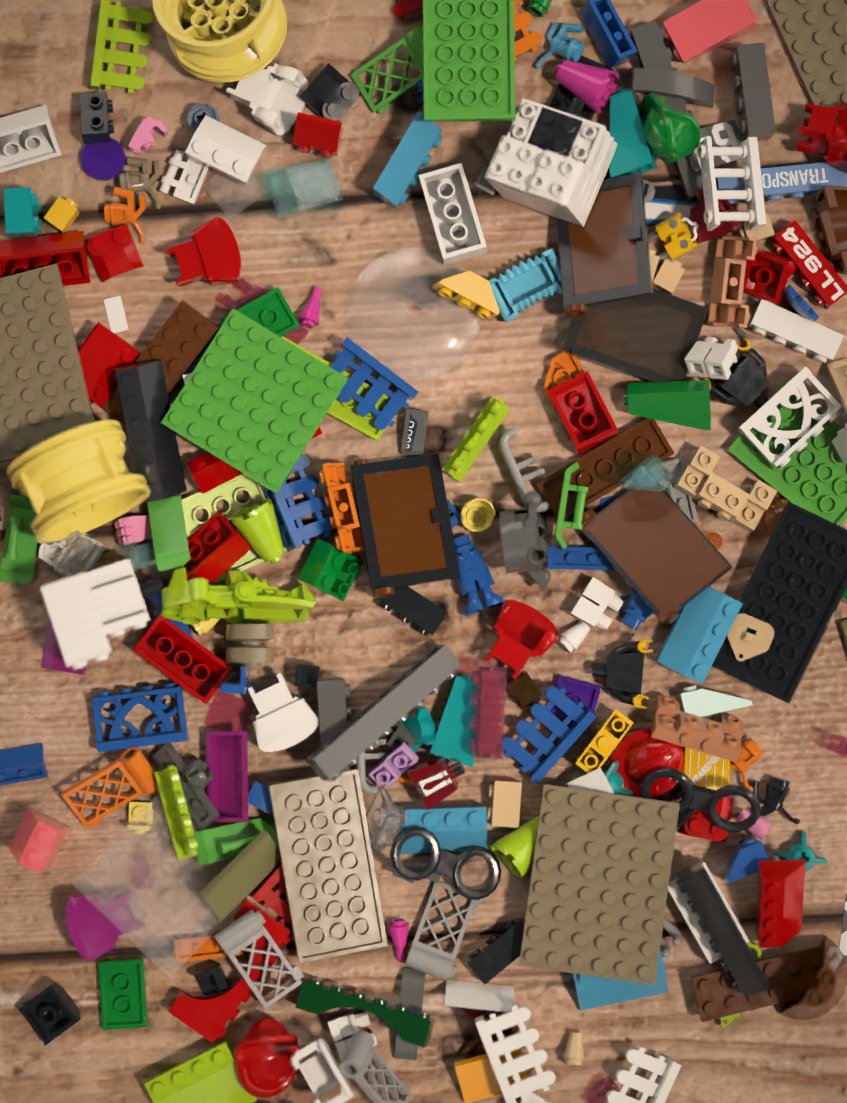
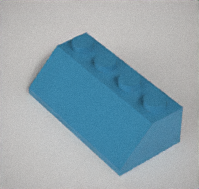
M418 111L373 187V196L395 209L398 208L399 204L401 206L405 204L409 197L407 193L409 187H414L419 180L418 172L422 166L426 168L432 157L429 155L432 148L437 149L443 139L441 136L442 129L434 122H424L423 113Z
M709 586L680 610L679 617L675 620L655 661L703 684L743 603Z
M486 806L433 807L429 810L427 808L396 809V836L403 830L411 827H424L436 836L443 851L462 852L464 849L473 846L485 847L487 849ZM414 836L404 842L400 854L431 853L430 844L423 837Z
M661 950L659 952L655 985L572 973L580 1011L668 993Z

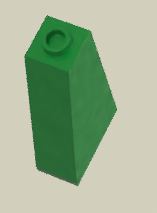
M709 380L628 383V391L623 392L624 406H628V412L631 415L702 430H711Z

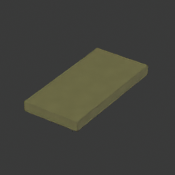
M263 830L199 893L215 918L220 922L281 862L279 849L269 833Z

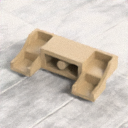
M700 445L674 487L697 500L698 505L717 512L719 518L725 521L730 520L749 532L754 531L764 511L771 504L777 490L760 480H756L749 494L712 472L720 456Z

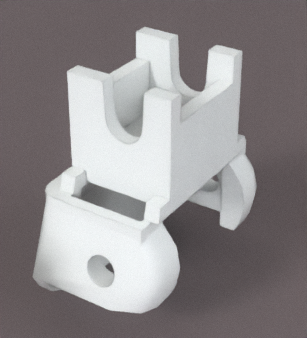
M275 63L274 66H268L267 69H262L248 78L239 80L235 90L228 87L226 92L231 94V99L253 109L251 114L256 121L260 122L277 136H283L296 124L298 112H303L306 103L299 95L309 86V82L300 70Z
M281 673L277 674L279 683L256 693L253 687L248 688L259 712L253 725L259 749L264 752H275L294 746L310 736L319 725L318 716L304 698L293 697Z
M322 1038L291 1056L290 1062L294 1070L298 1068L301 1070L316 1097L312 1101L313 1103H344L354 1097L348 1079L340 1072L339 1063L328 1044ZM318 1050L314 1055H312V1056H310V1057H308V1058L305 1057V1056L309 1055L310 1053H312V1052ZM340 1084L339 1093L325 1101L322 1100L321 1094Z

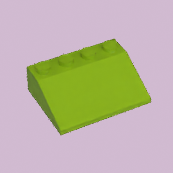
M227 1039L149 1078L144 1083L153 1103H253L258 1100L257 1097L247 1093L240 1084L234 1065V1051Z

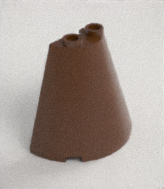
M828 185L819 190L815 199L818 202V208L814 209L813 213L815 233L823 256L828 262L834 264L833 268L837 273L845 275L847 274V187Z
M824 936L820 943L824 949L823 966L816 976L819 979V986L816 989H809L803 1000L795 999L785 1002L779 1012L780 1014L797 1020L814 1019L828 1013L842 998L847 985V964L839 947L827 936Z

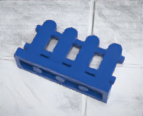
M347 337L340 346L343 348V351H336L334 355L337 359L330 368L342 374L349 366L355 372L343 387L338 399L342 403H347L352 398L359 402L356 407V413L361 417L368 415L369 412L376 415L377 418L374 421L376 429L384 430L388 425L392 428L395 424L392 421L401 407L406 409L409 405L406 402L409 398L412 401L419 391ZM354 357L362 362L360 366L352 361ZM372 371L380 376L377 380L370 375ZM367 380L373 386L362 398L356 392L364 381ZM392 385L397 389L396 393H393L388 387ZM385 393L391 399L383 410L379 411L374 406Z
M301 455L290 473L297 472L299 480L286 484L285 481L278 494L260 484L265 498H270L273 503L280 535L287 552L309 544V539L322 534L323 538L330 536L329 531L332 530L330 518L326 517L323 519L320 512L326 507L325 498L321 496L315 498L312 492L318 486V479L315 476L306 477L303 470L310 464L309 458L305 455ZM305 493L308 501L295 505L292 497ZM314 514L316 522L303 526L301 518Z
M549 686L546 689V697L550 701L545 706L541 703H534L531 706V713L535 718L530 723L524 719L516 723V729L520 733L516 740L506 736L501 741L502 748L505 750L503 755L507 758L511 755L523 765L521 770L524 773L529 770L531 772L529 774L530 779L536 784L542 780L596 718L595 712L589 707L584 711L582 709L584 707L582 702L579 701L576 704L564 693L567 690L563 686L560 689L556 686ZM554 705L567 714L563 721L550 711ZM573 719L575 723L569 728L567 725ZM539 722H542L552 731L548 738L535 728ZM558 736L560 740L554 744L553 741ZM525 738L538 748L533 755L520 745ZM541 754H545L546 756L541 761H539L538 758L541 756Z

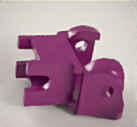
M134 891L109 900L106 899V896H100L99 892L72 896L68 900L66 922L69 934L75 948L85 960L92 961L109 950L116 948L118 936L144 928V922L135 923L128 899L135 896Z

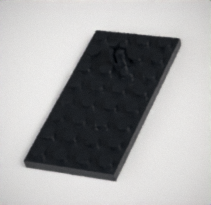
M789 501L787 502L739 600L743 604L738 614H747L773 627L774 638L768 651L741 662L736 659L729 639L726 636L712 666L788 704L791 703L847 590V529ZM748 628L746 632L755 635L757 631Z

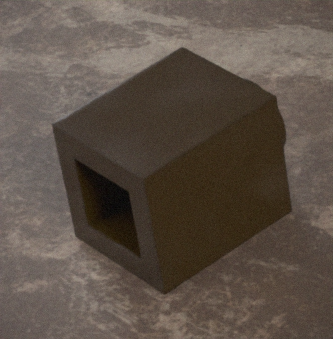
M527 672L508 684L522 707L527 705L530 708L534 703L540 702L538 697L542 694Z

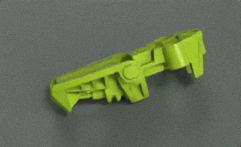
M185 567L174 570L169 586L162 589L161 616L188 625L209 621L210 618L225 619L230 624L296 623L307 620L317 600L304 582L290 592L280 590L277 586L268 585L265 578H263L262 582H259L258 577L252 580L245 571L227 570L224 586L208 585V580L202 578L192 579L187 582Z

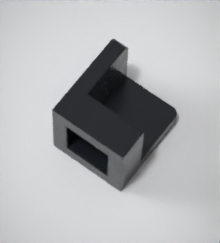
M297 664L294 686L317 689L320 667Z
M221 964L197 973L194 976L198 980L204 995L217 990H223L229 986Z

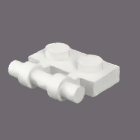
M176 150L174 156L170 157L168 162L170 166L166 175H163L161 179L162 185L159 191L168 194L170 187H174L176 189L173 197L195 205L210 167L191 158H188L187 163L181 161L184 153ZM178 168L183 170L179 181L174 179Z

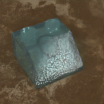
M650 455L616 484L627 489L663 491L672 484L670 480L674 476L658 456Z

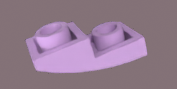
M403 742L378 763L368 775L384 791L398 780L403 772L414 765L419 757Z

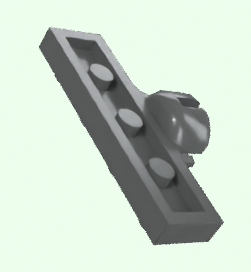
M166 743L152 756L153 760L160 770L167 769L170 766L177 767L188 811L200 830L205 829L220 816L204 791L205 786L212 780V770L210 769L206 774L202 773L208 768V765L202 760L192 761L187 766L172 743Z

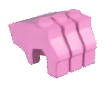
M150 116L147 119L144 118L130 141V151L140 154L143 150L147 151L151 147H155L156 143L152 137L154 132H160L164 137L169 134L163 122L152 119Z
M149 515L126 517L114 523L115 529H118L116 534L119 537L118 543L121 546L141 543L152 538Z

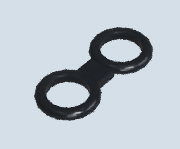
M666 767L650 772L641 784L642 798L654 799L651 795L650 787L656 780L672 778L679 781L685 790V796L678 802L680 803L679 813L687 808L706 812L710 820L718 828L728 832L748 830L756 824L760 817L761 805L758 797L750 789L740 785H727L715 791L694 785L684 772ZM737 795L745 798L750 803L752 812L743 821L730 822L718 814L716 805L725 796Z
M411 827L403 830L395 837L391 845L390 859L392 867L398 875L407 880L419 881L428 878L433 872H437L451 877L456 891L461 896L471 900H480L488 897L496 890L500 882L501 867L499 860L492 851L485 847L473 846L455 855L441 850L439 840L431 831L424 827ZM414 836H421L426 839L431 848L429 863L422 870L418 871L406 869L400 859L402 845L406 840ZM482 856L490 864L491 878L482 889L477 891L469 890L462 883L460 876L461 868L470 857Z

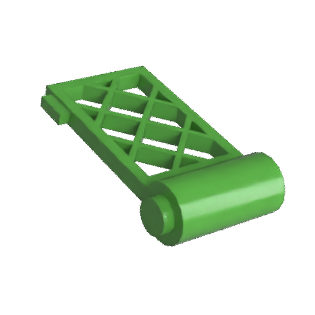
M423 25L410 31L403 39L351 74L373 112L383 113L392 107L390 105L391 101L418 84V81L424 80ZM403 45L408 52L406 61L395 59L397 49ZM382 59L390 60L388 73L377 71L379 61ZM395 61L405 64L403 77L392 74ZM409 65L417 66L421 75L415 79L407 78ZM365 71L372 72L370 85L363 84L359 75ZM377 74L387 76L385 89L374 86ZM391 77L402 79L401 87L398 91L389 90ZM374 89L384 91L383 99L377 105L372 99Z

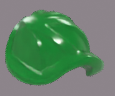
M648 93L642 100L641 113L644 118L643 135L649 144L651 152L654 155H658L663 162H675L691 154L698 147L701 140V129L696 119L691 115L680 113L667 107L664 103L666 101L665 97L656 93Z

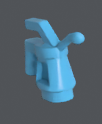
M553 22L547 34L550 51L536 62L535 68L539 69L541 63L552 54H558L565 60L578 61L583 53L584 43L580 42L577 38L567 37L569 32L582 33L583 25L564 23L555 36L560 25Z

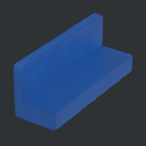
M241 666L240 684H222V693H249L250 666Z
M42 743L0 750V786L48 777Z

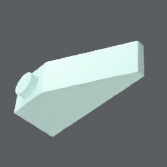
M696 685L683 688L684 692L679 693L682 711L699 717L753 705L751 700L706 689H697Z

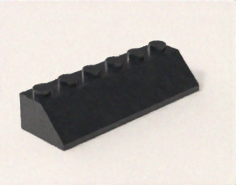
M161 359L117 367L115 373L135 473L145 477L146 485L151 490L148 498L142 503L166 499L187 491L176 432L161 423L171 408Z
M700 861L678 873L679 880L676 881V884L682 894L686 892L690 900L687 903L693 914L696 912L699 914L701 920L698 923L704 934L709 932L712 938L709 943L715 954L720 952L723 958L720 963L726 974L731 972L734 977L731 983L736 992H742L743 996L747 997L769 990L770 986L702 862Z

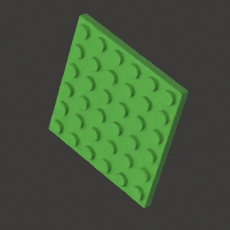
M232 309L161 423L275 494H278L347 383L348 378L237 310Z

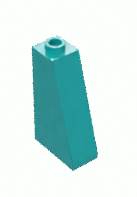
M631 88L620 89L616 94L610 96V136L618 144L610 163L611 178L639 172L643 174L658 168L655 155L651 152L649 144L643 135L644 118L637 95L631 91Z
M462 673L461 677L456 676L430 753L455 762L461 761L462 764L473 768L478 683L473 682L475 677Z

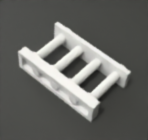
M706 137L697 147V156L700 158L705 202L704 222L707 224V231H712L719 226L720 221H746L749 223V231H758L766 225L757 137H748L740 144V147H712L711 137ZM713 156H740L742 158V168H714ZM715 178H742L745 189L716 190ZM718 199H744L747 204V212H719Z

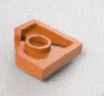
M565 352L551 359L543 391L553 409L555 407L547 390L585 372L577 357Z

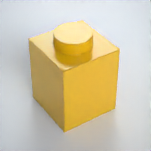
M59 196L44 216V219L60 232L66 233L80 214L78 209H76L78 205L68 197L64 200Z

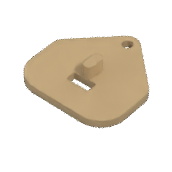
M737 614L727 634L736 659L742 662L768 651L774 638L773 627L747 614ZM748 628H751L757 632L754 635L746 631Z

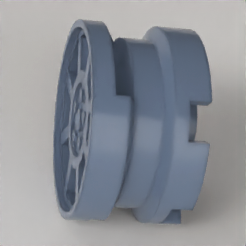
M198 103L189 111L187 122L193 133H195L205 115L220 122L216 109L210 104Z

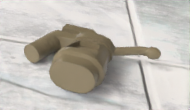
M128 157L127 165L141 167L143 172L125 171V173H119L121 188L134 191V193L148 191L156 201V209H160V200L151 189L160 178L159 161H154L155 174L149 178L147 159Z

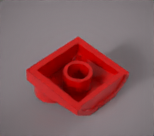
M128 225L112 228L85 240L102 283L144 267Z
M758 249L755 259L746 261L743 292L779 305L787 280L794 273L793 261L787 257Z
M723 797L716 805L718 814L727 821H730L734 800L731 797ZM698 810L682 825L681 834L725 843L729 834L728 831L718 828L710 820L708 813Z

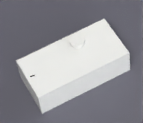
M462 163L419 175L420 185L444 266L487 254V246Z
M701 861L746 943L750 942L704 861ZM675 875L669 879L668 892L706 960L711 964L722 958L720 952L715 954L709 943L712 938L709 932L704 934L698 923L701 918L697 912L692 913L687 903L690 898L686 892L681 893L676 884L679 878Z

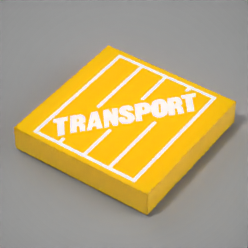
M685 747L684 773L691 779L694 785L715 791L720 787L729 785L731 760Z

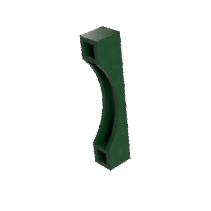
M315 978L302 982L295 1007L297 1009L313 1014H320L335 1008L362 1009L386 1021L397 1032L402 1041L423 1048L429 1045L436 1019L430 1018L431 1014L427 1012L417 1011L416 1014L408 1011L409 1007L396 1004L393 1007L387 1005V1000L374 997V1000L365 998L366 994L358 991H353L352 994L344 992L345 988L332 984L331 987L323 985L324 981Z

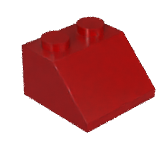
M298 112L293 145L297 147V151L303 153H310L311 150L319 152V156L332 158V155L337 156L343 133L342 122Z

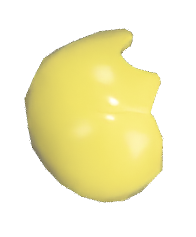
M474 498L467 501L462 507L460 520L463 526L471 532H482L492 525L496 511L488 500Z

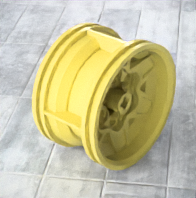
M152 0L155 15L167 36L168 43L176 60L186 71L206 81L234 82L258 73L276 57L286 37L287 15L282 0ZM258 5H260L259 12L254 10ZM182 21L192 23V25L184 31Z
M99 421L69 430L35 446L10 464L6 472L9 479H11L13 488L19 489L23 496L30 498L37 514L31 524V529L35 533L37 542L53 543L84 534L121 517L148 498L151 490L146 485L145 477L129 473L123 460L126 451L124 445L126 435L118 421Z

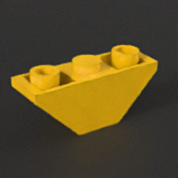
M471 271L443 279L433 285V289L437 290L440 296L457 301V304L465 309H472L483 319H491L500 312L489 281Z
M615 709L589 741L575 764L587 773L599 769L634 722Z

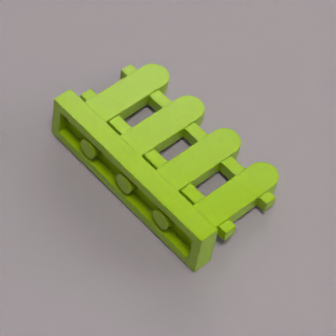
M100 0L90 90L98 91L100 85L105 86L107 91H110L111 87L128 89V94H133L134 90L139 91L143 89L145 81L142 77L136 76V68H144L147 65V57L143 54H138L139 46L145 47L149 44L150 36L145 32H141L142 25L150 24L153 19L152 13L144 10V5H138V9L122 7L121 2L116 1L115 5H110V0ZM108 19L113 20V27H107ZM119 21L136 23L135 31L118 28ZM105 41L111 42L110 49H104ZM116 43L133 45V53L117 51ZM102 63L108 64L107 71H101ZM114 65L131 67L130 75L113 72Z
M493 396L443 466V472L460 483L511 410L504 404L505 400L502 398L497 400Z
M170 766L167 769L154 772L176 859L178 861L196 856L197 843L177 767Z

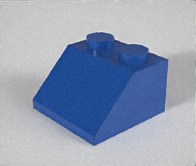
M748 837L739 841L740 845L734 848L722 875L724 881L731 883L759 872V861H769L760 840Z

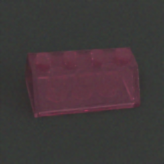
M477 666V671H473L472 684H476L475 694L472 693L471 707H475V714L470 719V730H474L473 739L469 741V752L473 753L472 757L502 759L507 668Z

